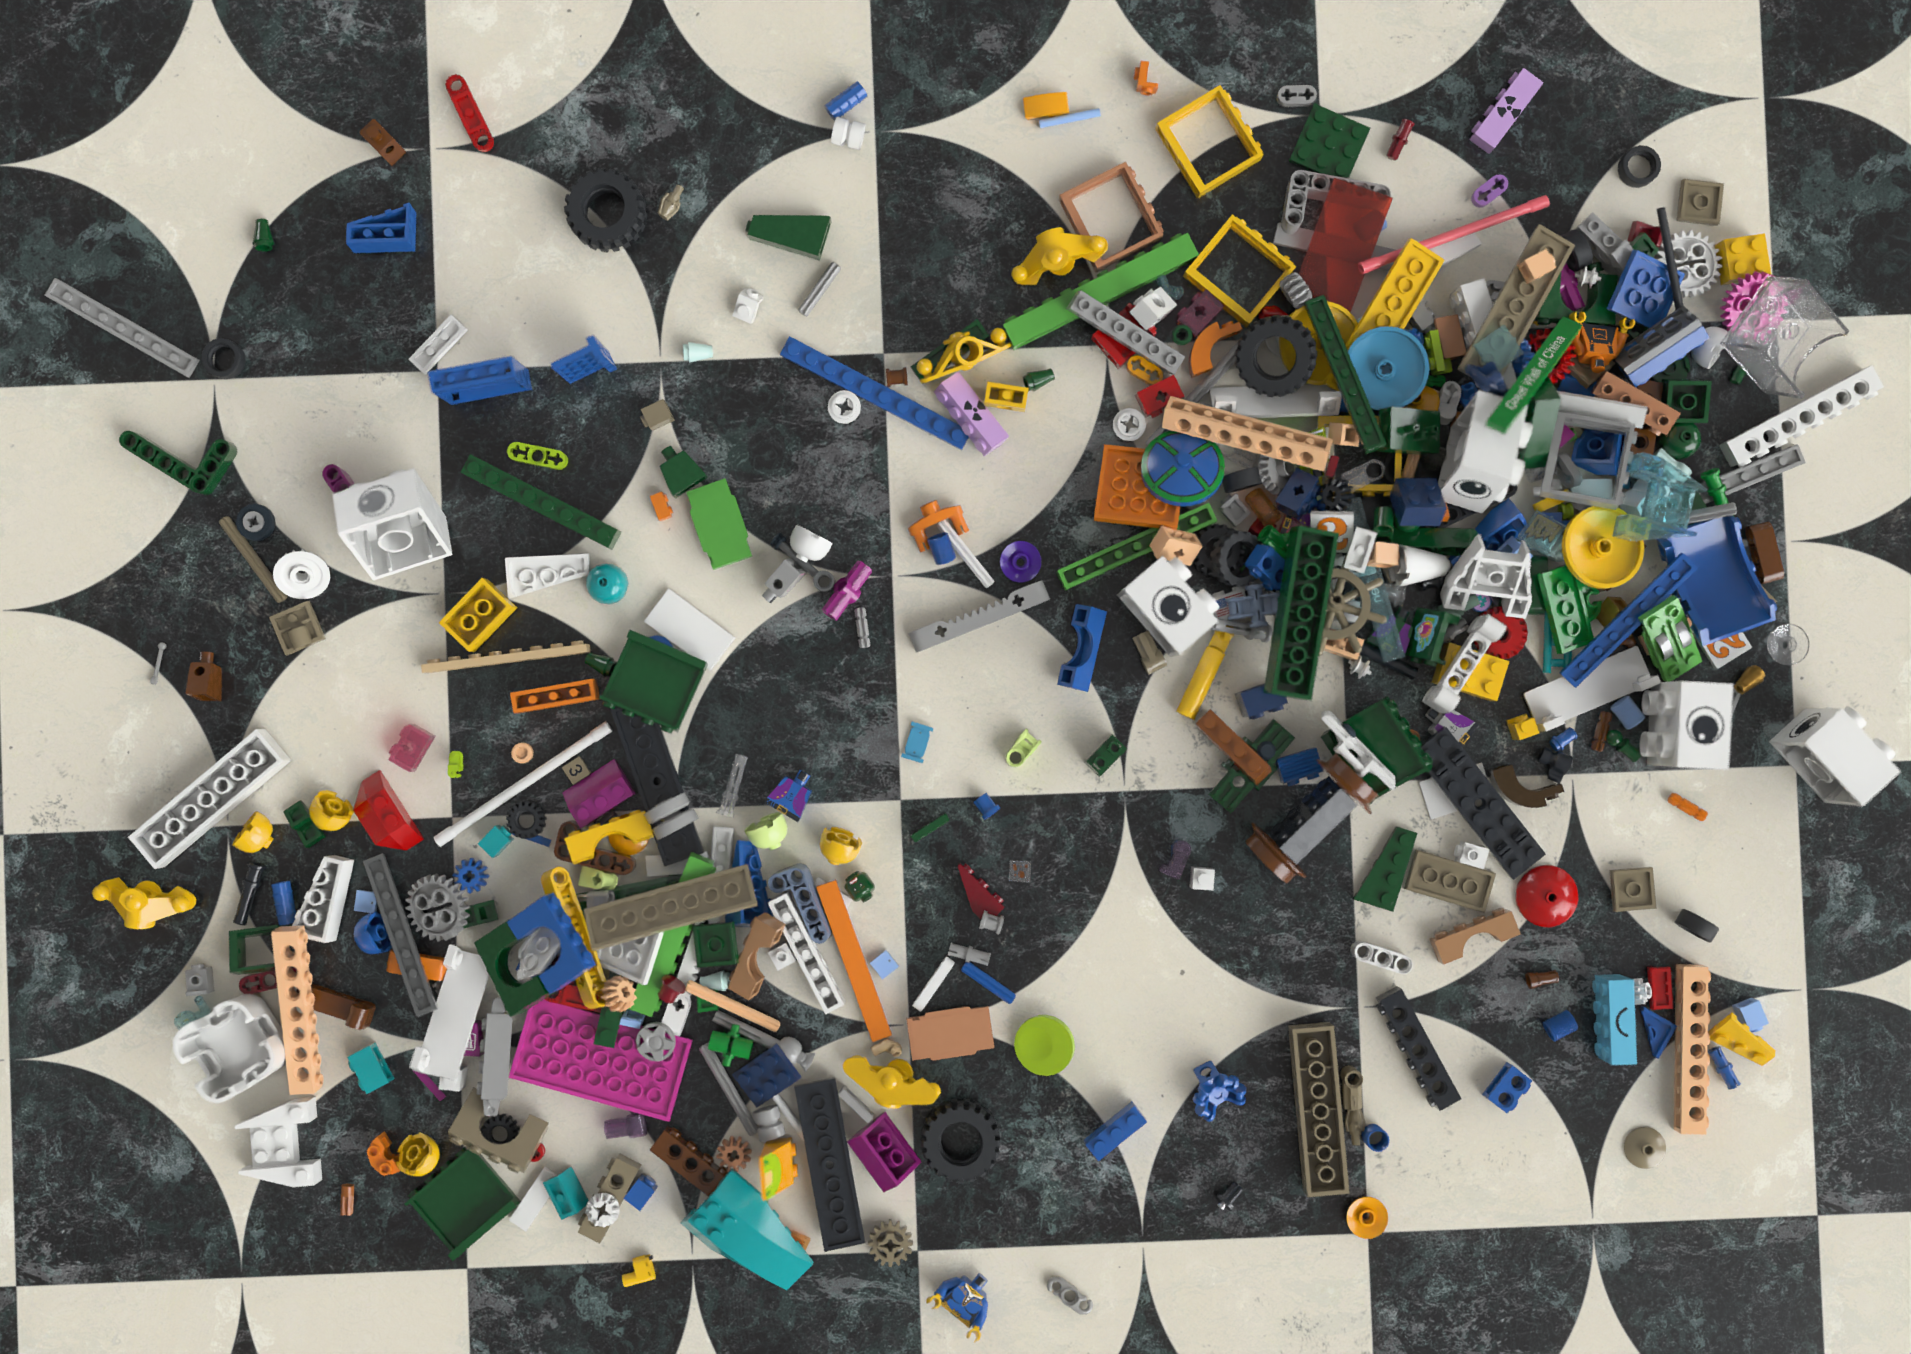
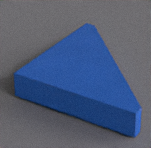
M1641 1006L1640 1011L1653 1057L1659 1059L1677 1025Z

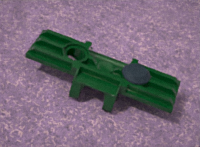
M1272 719L1254 742L1244 737L1242 740L1270 766L1272 772L1256 785L1240 769L1235 771L1232 768L1234 763L1228 758L1226 762L1221 763V766L1228 772L1209 795L1228 812L1232 813L1253 788L1259 792L1267 780L1277 771L1274 763L1295 737L1274 719ZM1236 776H1241L1244 779V785L1241 788H1236L1233 785V780Z

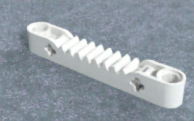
M721 916L707 920L709 924L719 923ZM707 920L697 922L695 925H701ZM693 932L677 976L685 986L689 980L696 981L698 976L695 973L701 970L700 967L697 968ZM687 991L684 994H679L674 1003H668L662 1023L667 1025L674 1035L679 1037L684 1028L692 1002L690 998L692 994ZM680 999L685 1006L678 1008V1004L675 1002Z

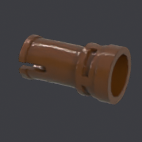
M1556 970L1542 973L1529 972L1525 975L1526 984L1529 989L1541 987V985L1559 983V975Z

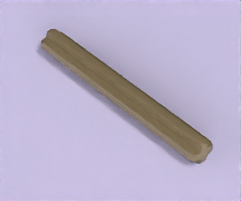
M229 516L220 519L219 524L276 602L281 603L286 600L287 595L277 587L273 575L246 538L240 534Z

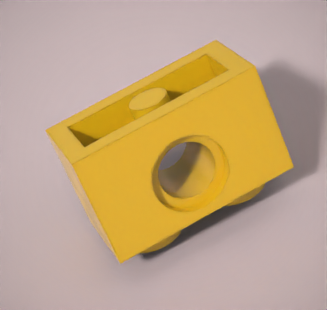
M987 382L984 405L1025 412L1029 388Z

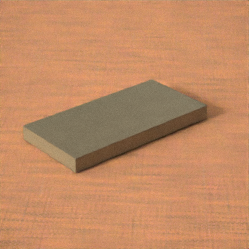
M1415 849L1404 889L1485 913L1496 873Z

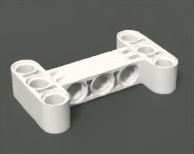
M1488 614L1476 617L1467 630L1469 633L1468 638L1437 686H1432L1427 691L1422 702L1439 713H1451L1460 701L1461 697L1458 694L1490 644L1499 640L1507 626ZM1473 641H1476L1479 644V650L1477 652H1474L1471 649V644ZM1461 659H1465L1468 662L1466 670L1460 667ZM1451 676L1457 680L1455 687H1451L1448 683Z

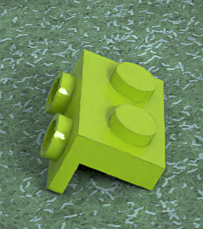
M1438 330L1429 331L1424 335V348L1427 350L1431 375L1452 372L1450 358H1443Z

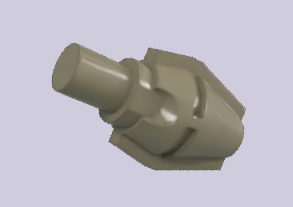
M676 185L673 192L666 193L661 198L657 213L663 219L669 220L678 212L681 204L679 202L680 195L684 190L682 186Z
M1361 1109L1347 1110L1345 1127L1346 1131L1350 1132L1352 1145H1360L1361 1131L1365 1130V1119Z

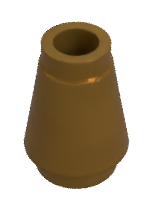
M1756 665L1747 667L1734 685V689L1738 693L1744 694L1764 681V671Z

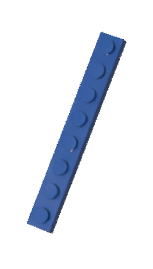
M1680 553L1559 673L1573 687L1579 686L1642 624L1638 617L1665 601L1698 567L1685 554Z

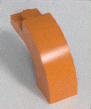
M1233 321L1227 322L1221 326L1222 329H1220L1218 322H1215L1201 332L1194 342L1189 355L1191 378L1212 370L1210 353L1213 345L1239 334L1242 331L1240 322L1235 324Z

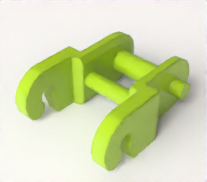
M452 751L449 754L447 774L450 778H459L461 774L456 772L463 771V754L460 751Z

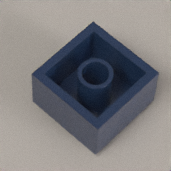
M1395 479L1389 497L1399 526H1440L1447 506L1437 479Z
M1265 683L1235 693L1242 717H1249V720L1264 716L1263 712L1265 711L1273 713L1284 709L1283 705L1288 703L1287 698L1263 693Z

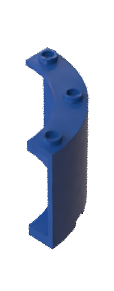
M1733 515L1700 521L1656 537L1661 560L1666 561L1667 565L1680 553H1683L1698 567L1673 594L1679 599L1686 617L1689 616L1692 622L1690 629L1702 647L1776 620V603L1767 596L1755 575L1754 563L1751 560L1749 561L1740 533L1742 528L1741 522L1738 517Z

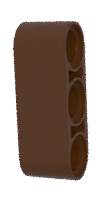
M1767 521L1747 526L1745 529L1752 562L1756 569L1755 574L1760 584L1783 579L1784 569L1772 524Z

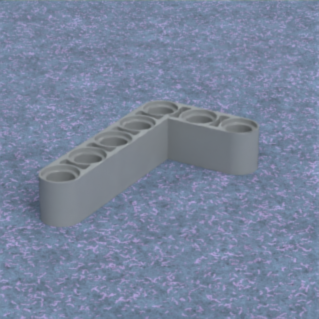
M1297 170L1292 174L1287 185L1281 227L1288 234L1298 231L1304 219L1307 198L1370 210H1381L1390 199L1391 191L1382 184ZM1294 181H1299L1302 185H1297ZM1315 185H1320L1322 189H1318ZM1335 188L1341 189L1342 193L1337 192ZM1355 192H1360L1363 196H1358ZM1376 195L1381 196L1383 200L1376 198ZM1291 200H1297L1299 204H1294ZM1288 219H1294L1296 223H1291Z

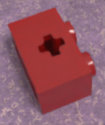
M1174 375L1138 391L1135 395L1145 418L1150 415L1152 418L1163 413L1162 410L1166 408L1170 396L1180 399L1185 397ZM1158 394L1160 396H1165L1163 402L1161 400H1156Z

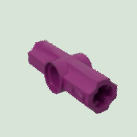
M1565 263L1561 270L1560 294L1566 307L1575 312L1585 307V304L1577 288L1578 279L1575 277L1574 271L1569 270L1567 263Z
M858 560L847 576L840 578L835 583L833 588L835 592L822 608V612L837 621L848 604L854 603L860 597L861 591L859 589L872 573V569Z

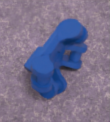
M1211 1060L1193 1069L1200 1082L1198 1087L1199 1093H1195L1193 1097V1102L1196 1104L1195 1113L1198 1116H1203L1207 1122H1211L1216 1116L1218 1104L1224 1101H1230L1236 1105L1245 1104L1246 1097L1244 1095L1246 1094V1087L1239 1083L1237 1076L1230 1075L1227 1077L1226 1074H1219ZM1206 1068L1211 1069V1076L1209 1077L1201 1075V1072Z

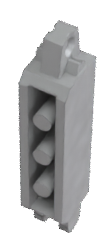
M501 998L494 999L491 1014H487V1018L482 1019V1031H486L485 1040L481 1039L480 1052H484V1061H479V1073L483 1074L482 1082H478L477 1095H481V1100H483L484 1116H497L500 1100L507 1096L512 1018L509 1014H504L505 1007Z

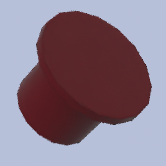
M664 975L661 979L663 985L658 992V996L662 1001L672 1004L679 994L685 993V985L674 976Z

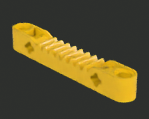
M555 867L543 873L541 884L545 895L554 893L560 900L562 908L570 917L577 933L581 935L584 945L593 956L596 965L575 980L584 1005L589 1009L605 1006L606 1003L605 999H602L604 993L601 991L605 987L604 982H606V978L597 952L591 949L587 924L569 873L563 867Z

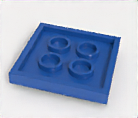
M1632 250L1607 309L1622 317H1627L1626 319H1634L1635 323L1647 329L1664 319L1674 301L1667 264L1638 250ZM1677 270L1679 284L1681 285L1685 273Z

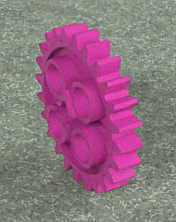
M1754 271L1753 275L1746 273L1745 279L1739 277V284L1731 283L1733 290L1725 291L1729 296L1728 298H1722L1726 305L1720 307V309L1725 311L1720 317L1726 319L1722 323L1727 326L1726 330L1731 332L1732 335L1745 340L1746 338L1754 340L1755 336L1762 338V332L1769 334L1770 326L1776 328L1774 322L1776 320L1782 321L1779 315L1780 313H1786L1782 306L1788 304V302L1783 301L1788 294L1782 292L1786 288L1780 285L1782 281L1776 279L1774 275Z

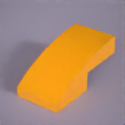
M1067 92L1046 93L1023 98L1025 118L1027 120L1069 113Z

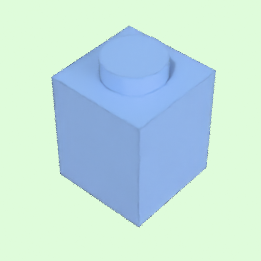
M1748 998L1732 1005L1738 1021L1750 1027V1032H1758L1763 1029L1762 1026L1769 1024L1759 1000Z

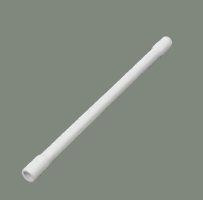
M606 721L591 730L589 734L469 815L435 835V842L438 846H443L455 838L457 834L546 774L613 731Z

